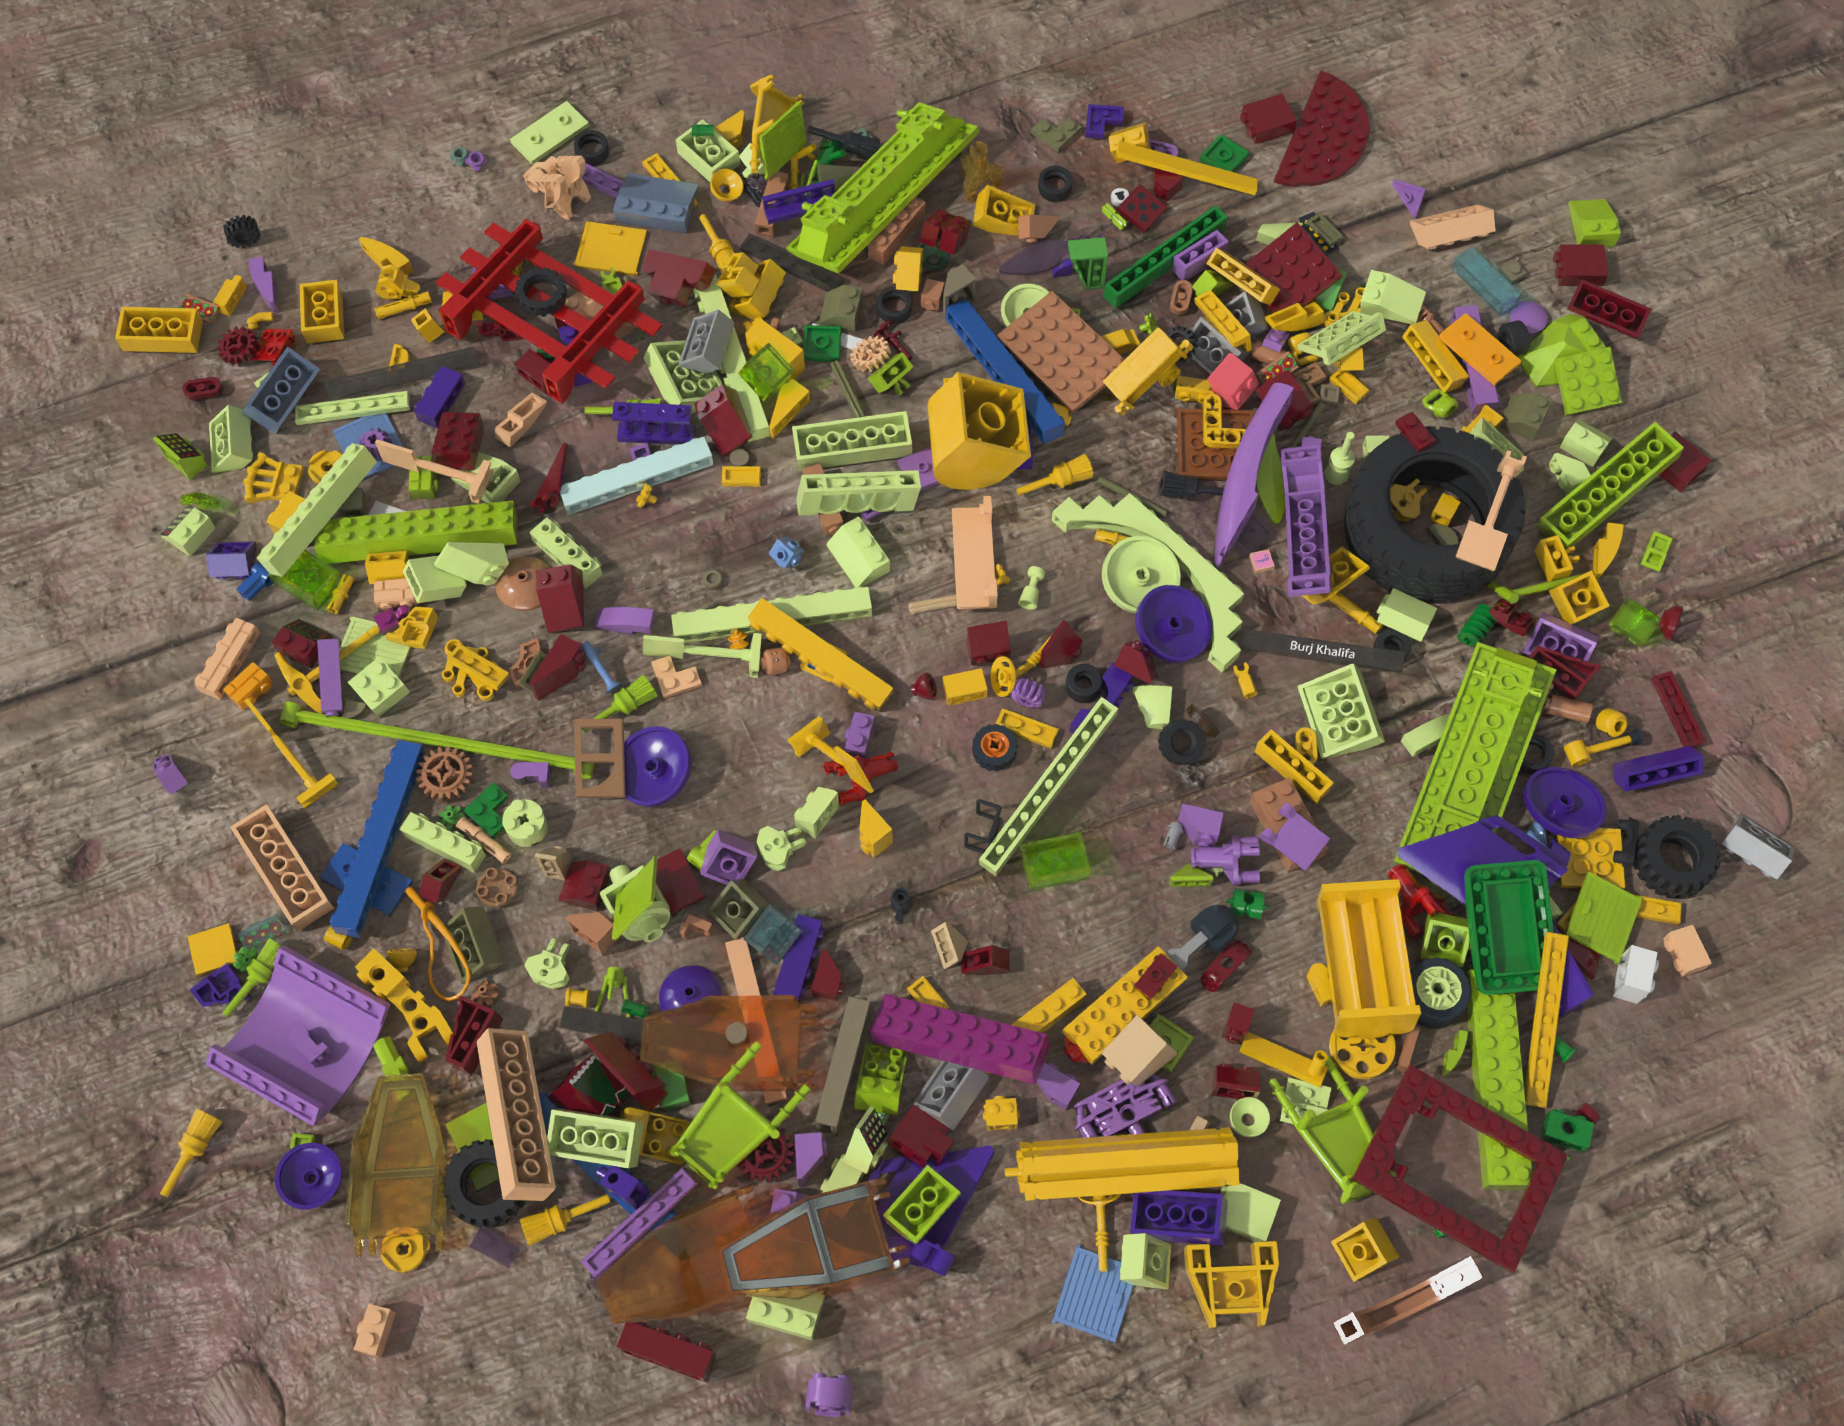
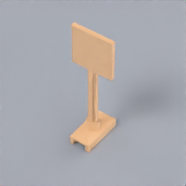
M377 439L375 441L383 462L418 473L421 467L465 481L467 484L472 485L468 493L471 501L477 504L480 503L494 472L493 469H490V461L483 460L477 474L466 473L427 460L417 459L413 450Z
M1507 450L1497 468V471L1502 473V479L1485 525L1469 520L1455 557L1491 571H1495L1508 536L1506 533L1494 530L1493 526L1510 479L1516 478L1527 458L1522 456L1521 460L1510 457L1511 451Z

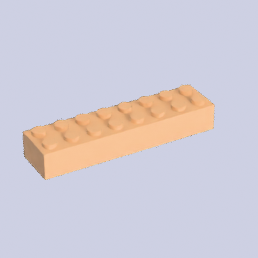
M488 1028L477 1040V1047L503 1200L544 1201L556 1189L528 1033L527 1031Z

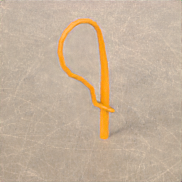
M408 887L405 893L421 910L423 928L430 939V960L427 970L429 985L434 994L441 1000H456L469 987L471 979L470 967L455 938L441 919L434 913V904L431 901L425 902L412 887ZM429 921L448 940L466 969L467 978L465 985L457 995L452 997L441 995L433 983L434 937L427 926Z

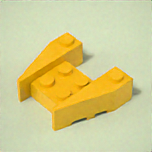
M1277 1241L1252 1243L1250 1245L1252 1266L1211 1267L1209 1244L1187 1245L1184 1247L1185 1270L1209 1329L1216 1327L1215 1315L1256 1313L1258 1327L1265 1325L1275 1276L1279 1266Z

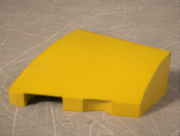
M414 607L409 612V615L398 623L400 627L392 634L388 632L385 637L387 640L400 645L426 649L439 617L433 608Z

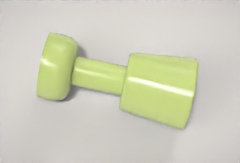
M1032 566L1028 569V577L1031 580L1029 586L1024 587L1018 601L1022 608L1028 610L1037 608L1039 590L1036 587L1038 581L1043 580L1046 573L1040 567Z

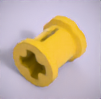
M568 987L565 995V1006L580 1005L583 1008H588L590 989L580 991L572 990L571 987Z

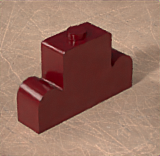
M649 249L642 266L643 271L652 278L647 292L664 305L670 306V304L681 307L686 306L693 287L698 291L707 290L717 271L708 262Z

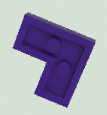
M1088 104L1086 138L1103 139L1105 124L1122 126L1124 107Z

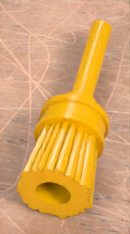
M703 214L699 219L712 240L709 252L722 273L735 251L729 240L718 238L707 216Z
M1083 454L1067 463L1062 462L1059 465H1054L1052 473L1048 477L1016 489V492L1020 496L1049 484H1057L1060 488H1064L1067 485H1072L1073 482L1093 478V468L1087 455Z
M195 1110L186 1133H183L181 1141L178 1142L182 1150L180 1152L182 1156L160 1192L161 1195L168 1198L188 1161L193 1160L194 1156H203L205 1148L208 1147V1141L222 1124L221 1120L201 1110Z
M608 1194L569 1210L567 1208L562 1210L558 1205H554L550 1209H545V1212L520 1218L528 1245L532 1246L552 1234L555 1236L559 1232H565L567 1223L571 1221V1218L610 1203Z

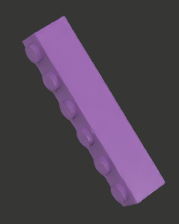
M1477 305L1454 308L1451 315L1452 324L1463 314L1467 313L1481 325L1482 315L1478 312ZM1459 356L1461 366L1469 375L1465 386L1471 413H1480L1485 405L1495 411L1500 403V395L1496 392V385L1493 386Z

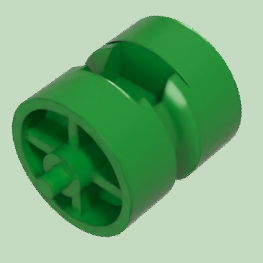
M1234 888L1231 899H1226V903H1230L1235 915L1240 917L1247 914L1248 918L1260 920L1264 909L1269 907L1264 902V892L1252 891L1249 894L1247 890Z

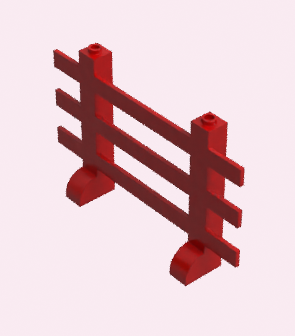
M527 219L513 233L508 232L494 222L484 231L486 236L501 245L489 258L470 247L460 256L462 261L477 269L465 283H462L446 272L436 281V285L453 294L439 309L446 332L461 341L469 331L472 323V313L477 309L555 357L556 359L542 373L547 394L561 404L570 396L574 387V378L578 373L605 389L615 380V376L590 361L602 347H605L629 363L639 353V350L614 336L615 332L626 321L651 336H654L662 327L661 323L637 309L645 301L643 288L639 284H634L627 280L615 295L611 294L535 248L543 240L541 227ZM524 259L537 267H541V269L547 267L551 271H557L558 275L563 277L565 284L603 306L591 321L562 304V308L559 311L556 310L552 314V316L580 332L567 347L488 299L489 295L500 284L515 292L516 282L520 278L511 272ZM531 286L526 292V297L532 301L542 302L551 298V296L534 286Z

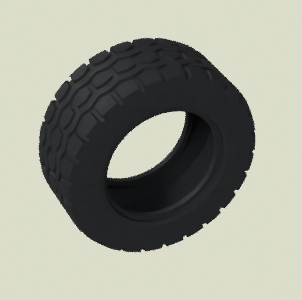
M1426 426L1436 441L1435 444L1418 453L1401 432L1399 435L1396 434L1378 445L1364 460L1346 504L1344 529L1350 550H1352L1351 553L1369 565L1370 569L1365 574L1371 580L1376 579V584L1388 592L1394 588L1425 603H1428L1429 600L1432 603H1446L1449 600H1460L1479 592L1499 575L1520 538L1525 522L1526 506L1520 480L1517 479V476L1516 478L1513 477V479H1510L1493 526L1494 530L1508 534L1495 571L1455 558L1460 543L1454 545H1435L1423 542L1409 534L1398 523L1392 512L1390 504L1392 485L1407 486L1417 478L1420 481L1418 485L1435 486L1445 489L1459 497L1467 505L1474 517L1475 523L1485 525L1502 479V473L1498 472L1497 468L1504 456L1497 449L1491 450L1492 445L1481 438L1475 440L1474 435L1462 430L1457 433L1454 428L1439 427L1437 430L1435 426Z

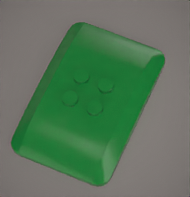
M1539 860L1468 867L1464 876L1471 954L1478 990L1486 995L1538 990L1545 932L1554 933L1545 865Z

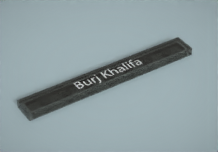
M1244 629L1241 650L1342 665L1354 663L1357 667L1402 673L1405 652L1250 629Z

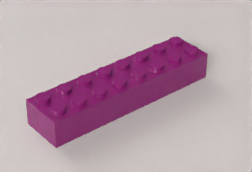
M889 994L884 995L870 1027L874 1043L1031 1084H1036L1050 1047L1045 1033Z

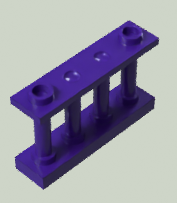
M614 402L612 421H621L618 425V442L677 445L690 442L695 438V425H687L690 424L691 405Z

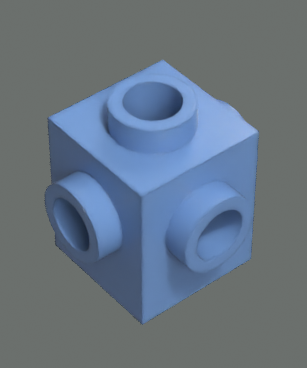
M787 536L776 540L769 555L776 560L780 567L785 569L796 567L802 560L801 556L804 550L797 541Z

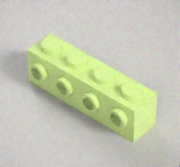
M546 517L530 531L532 541L559 566L572 564L581 569L583 572V588L586 590L603 575L601 563L595 557L591 558L588 555V551L582 545L578 546L569 533L565 534L561 531L562 528L556 521L552 522Z
M410 812L400 828L405 838L476 873L486 857L479 842L475 840L468 841L464 839L461 833L457 831L452 833L446 830L447 828L439 822L434 824L421 813L416 815Z

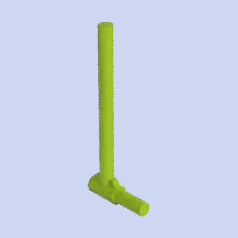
M1582 574L1515 590L1502 587L1494 581L1488 587L1506 601L1514 604L1520 596L1553 589Z

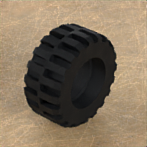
M1673 815L1671 818L1669 816L1662 817L1659 821L1656 820L1651 823L1637 840L1636 860L1633 864L1634 869L1639 870L1637 876L1640 880H1645V886L1648 889L1652 887L1656 890L1655 893L1660 896L1664 893L1667 898L1671 899L1676 895L1678 899H1684L1687 896L1692 897L1714 879L1717 870L1720 868L1721 862L1718 859L1721 857V852L1719 849L1716 850L1718 846L1717 840L1711 838L1712 833L1709 829L1705 830L1702 828V823L1692 822V818L1685 817L1681 819L1680 815ZM1671 842L1682 846L1691 856L1693 862L1692 871L1680 872L1670 868L1661 857L1660 844Z
M485 1139V1141L481 1142L477 1140L473 1141L472 1145L461 1147V1151L458 1154L454 1153L452 1155L451 1163L449 1165L446 1164L444 1169L446 1174L445 1177H442L441 1184L444 1185L442 1194L446 1198L447 1207L452 1210L457 1218L476 1227L491 1228L498 1224L507 1223L509 1218L513 1219L517 1215V1211L524 1207L526 1204L524 1200H503V1196H501L492 1204L481 1205L471 1200L466 1191L468 1176L475 1167L482 1163L497 1164L493 1140Z

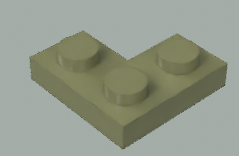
M1067 117L1056 128L1042 118L1031 129V134L1056 152H1059L1081 132L1082 126Z

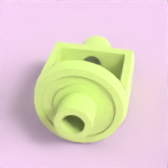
M619 865L610 871L609 877L613 884L599 892L613 920L615 911L613 903L616 901V895L644 867L643 865L630 872L626 865ZM657 884L655 885V898L657 901L653 902L621 934L626 939L631 941L644 940L649 943L662 936V929L670 919V907Z

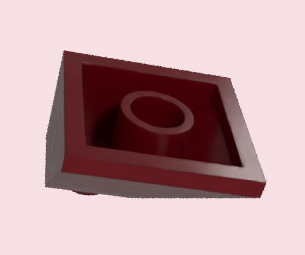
M1065 620L1061 622L1041 650L1040 667L1042 669L1071 664L1074 658L1078 659L1083 651L1081 648L1082 639Z

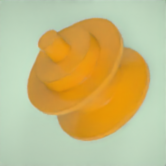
M737 629L734 630V633L727 638L728 641L733 643L730 645V649H745L749 645L748 641H744L747 634Z

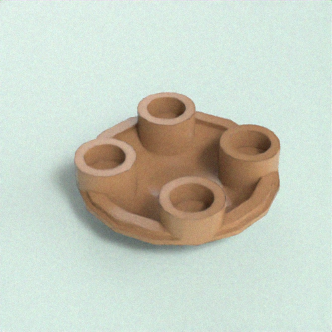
M493 867L485 871L476 886L478 898L482 903L490 907H501L510 903L518 890L517 879L511 872Z

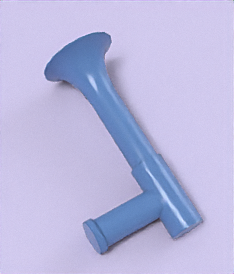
M589 641L582 643L584 652L606 684L607 692L605 695L622 686L623 683L613 680L598 657L601 654V649L599 647L593 648Z

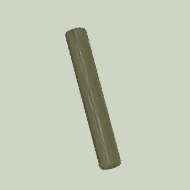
M840 361L831 362V369L854 417H866Z

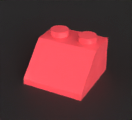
M1229 353L1207 378L1214 394L1221 398V407L1238 410L1260 385L1254 371L1232 353Z

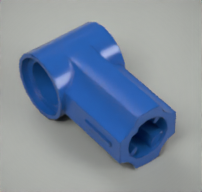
M258 562L252 567L250 576L236 590L247 601H251L264 587L271 586L276 581L277 575L270 574Z

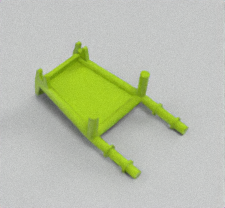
M757 1041L749 1049L746 1048V1053L735 1065H731V1070L718 1083L676 1145H671L669 1148L673 1156H677L685 1162L711 1189H717L719 1182L722 1183L724 1177L769 1136L777 1139L780 1135L777 1128L787 1117L790 1118L789 1114L802 1100L805 1101L804 1097L811 1090L804 1084L798 1092L795 1091L793 1098L783 1109L780 1108L781 1111L770 1122L732 1089L729 1084L738 1074H742L741 1070L753 1057H757L756 1053L763 1047Z
M1328 1055L1325 1066L1328 1067L1327 1072H1330L1338 1085L1337 1089L1341 1090L1347 1102L1316 1116H1314V1111L1309 1109L1300 1119L1295 1110L1296 1106L1291 1104L1283 1091L1285 1088L1280 1086L1276 1078L1271 1079L1268 1083L1273 1090L1272 1094L1277 1096L1285 1109L1283 1111L1284 1114H1288L1298 1132L1342 1188L1343 1193L1340 1202L1347 1204L1372 1193V1191L1351 1180L1373 1136L1372 1129L1359 1105L1369 1090L1366 1086H1361L1354 1095L1348 1086L1349 1082H1345L1338 1071L1337 1063H1333ZM1390 1170L1389 1174L1394 1176L1395 1172Z

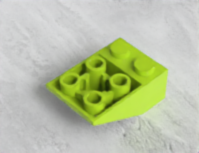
M866 1043L856 1087L854 1109L868 1110L872 1106L876 1112L898 1115L908 1051L885 1045Z

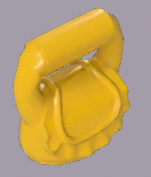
M1308 332L1295 335L1288 340L1290 352L1300 366L1315 362L1319 358V356L1310 355L1298 359V355L1304 352L1298 350L1297 345L1311 337V334Z

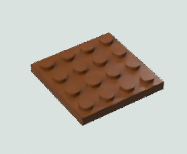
M1177 408L1178 474L1197 476L1198 480H1227L1237 448L1206 446L1203 442V409ZM1221 410L1222 428L1247 429L1254 416V410ZM1208 417V418H1207V421H1208L1210 424H1216V423H1217V419H1216V418H1214V417ZM1210 435L1211 440H1215L1213 435ZM1234 435L1226 436L1229 442L1237 440Z

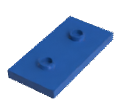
M342 843L319 878L343 891L345 877L351 871L352 858L356 856L358 851ZM385 866L371 907L391 917L406 895V889L412 886L413 881Z

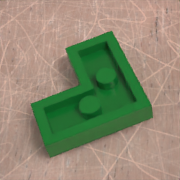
M493 782L463 811L487 835L494 839L504 829L503 819L495 810L508 799V796Z

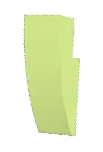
M1450 714L1435 718L1403 736L1401 742L1412 757L1439 744Z

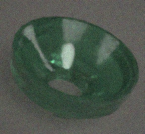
M939 239L935 248L921 243L918 247L923 248L922 267L925 269H942L950 260V253L938 249ZM931 257H937L939 262L932 264L928 260Z

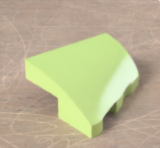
M1295 223L1262 224L1256 241L1269 245Z
M1152 685L1133 687L1132 693L1136 696L1139 703L1138 707L1144 715L1147 728L1162 729L1168 725L1172 687Z

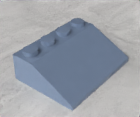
M628 173L617 194L613 209L616 222L687 233L699 184Z

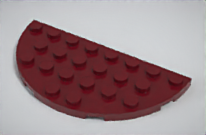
M1320 70L1273 183L1296 187V185H1309V187L1322 185L1345 175L1346 171L1358 163L1365 151L1369 138V118L1363 102L1345 82Z

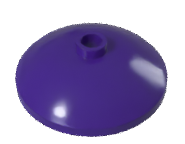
M695 965L684 966L670 973L664 980L659 993V1003L663 1014L670 1022L682 1028H697L706 1025L716 1017L723 1002V990L718 978L710 970ZM693 990V994L690 996L686 995V992Z
M304 1143L292 1148L283 1156L276 1169L275 1186L279 1196L285 1203L300 1210H311L323 1206L334 1197L341 1185L343 1175L341 1162L336 1153L323 1144ZM316 1176V1180L310 1183V1178Z

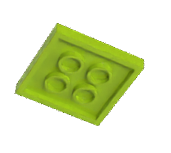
M1611 347L1554 359L1565 415L1622 403Z

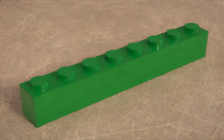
M1216 205L1107 282L1104 287L1103 297L1115 309L1172 269L1174 256L1216 230L1222 233L1226 228L1228 216Z

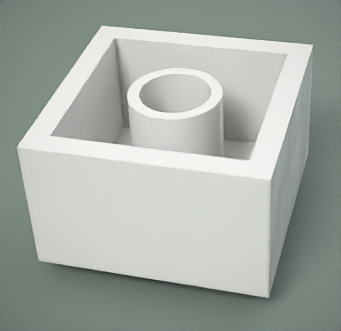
M1631 945L1623 953L1618 964L1612 997L1638 1004L1650 992L1652 993L1655 987L1653 974L1656 973L1659 966V960H1656L1658 952Z

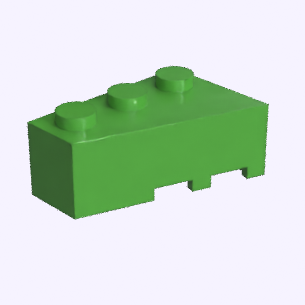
M1105 237L1068 241L1070 260L1074 264L1085 290L1104 289L1108 260Z

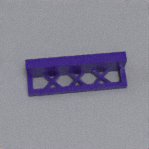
M831 179L763 196V210L768 225L804 216L807 210L802 209V204L804 202L814 204L824 195L831 197L835 193L834 180Z

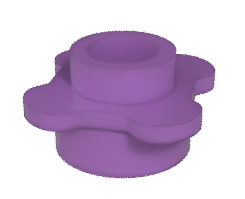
M473 151L465 159V163L471 165L474 171H479L482 165L487 164V158L483 157L480 152Z

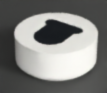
M1124 188L1113 190L1111 193L1112 204L1119 206L1129 196V192Z

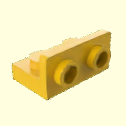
M1185 376L1177 377L1174 399L1203 404L1206 395L1214 394L1206 379Z

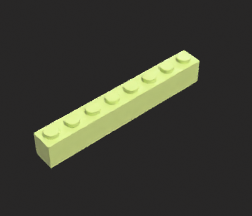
M353 443L348 446L344 454L335 461L334 466L322 477L319 484L310 491L309 496L298 506L294 514L286 520L284 526L275 533L273 539L262 549L257 559L270 574L284 576L377 463L365 446Z

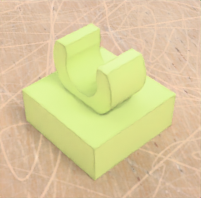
M795 327L781 333L799 347L803 345V340Z

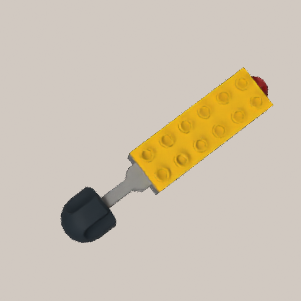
M1212 905L1202 910L1191 920V929L1196 935L1182 948L1170 949L1165 953L1158 946L1063 1029L1062 1038L1065 1040L1064 1052L1072 1062L1086 1063L1090 1068H1093L1105 1057L1102 1052L1136 1015L1143 1021H1146L1185 986L1188 977L1184 972L1187 962L1204 946L1210 948L1213 952H1220L1233 941L1239 929L1238 918L1234 911L1225 905ZM1161 953L1178 967L1150 1001L1136 990L1134 985Z

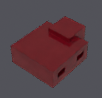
M913 1105L892 1132L887 1144L924 1168L930 1159L940 1164L950 1151L954 1140L947 1136L950 1128Z

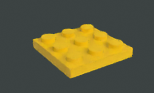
M1599 828L1595 833L1584 838H1567L1556 835L1557 842L1571 852L1567 865L1568 870L1559 878L1560 888L1581 889L1587 872H1591L1623 890L1625 889L1624 867L1622 864L1613 862L1614 851H1622L1621 829Z

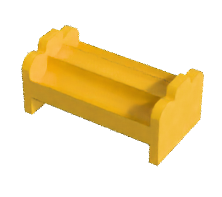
M1399 879L1322 884L1317 900V909L1320 912L1335 1018L1334 1029L1335 1035L1338 1037L1359 1035L1360 1038H1379L1386 1036L1388 1033H1408L1414 1030L1421 1015L1420 1005H1415L1398 899L1400 890Z

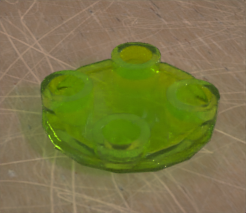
M191 492L180 496L181 505L197 504L200 509H210V506H219L220 503L218 498L203 492Z

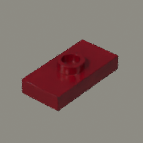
M1160 953L1135 983L1134 988L1151 1001L1178 966Z

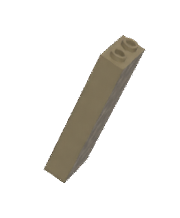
M849 996L815 1120L816 1128L819 1132L835 1136L839 1135L871 1015L870 1001H867V998L863 996Z

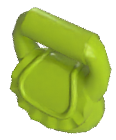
M1434 389L1422 399L1424 407L1433 411L1437 418L1449 417L1456 411L1459 405L1456 399L1450 397L1447 393H1443L1440 389ZM1442 395L1433 405L1429 404L1437 396Z

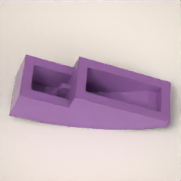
M263 257L248 259L252 278L263 300L275 313H278L277 282L272 271H268V266Z
M634 607L598 609L594 628L633 634V632L651 634L656 616L653 609Z

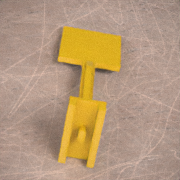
M248 698L244 700L272 736L276 746L305 781L304 785L308 789L296 797L304 809L339 785L331 773L320 781L311 776L282 738L274 733Z
M820 716L787 739L794 748L795 755L798 757L802 756L812 747H816L836 763L843 765L853 781L869 793L874 791L855 758L838 746L833 749L822 741L831 733Z

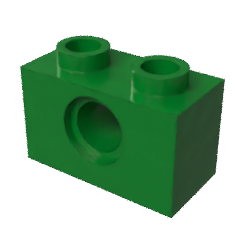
M1553 1109L1545 1114L1540 1139L1585 1152L1590 1147L1594 1123L1588 1121L1586 1117L1578 1115L1573 1117L1566 1115V1112L1563 1110ZM1563 1125H1568L1571 1128L1572 1133H1566L1563 1129Z

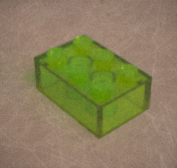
M1081 832L1020 844L1019 854L1028 891L1086 880L1090 877L1091 869Z

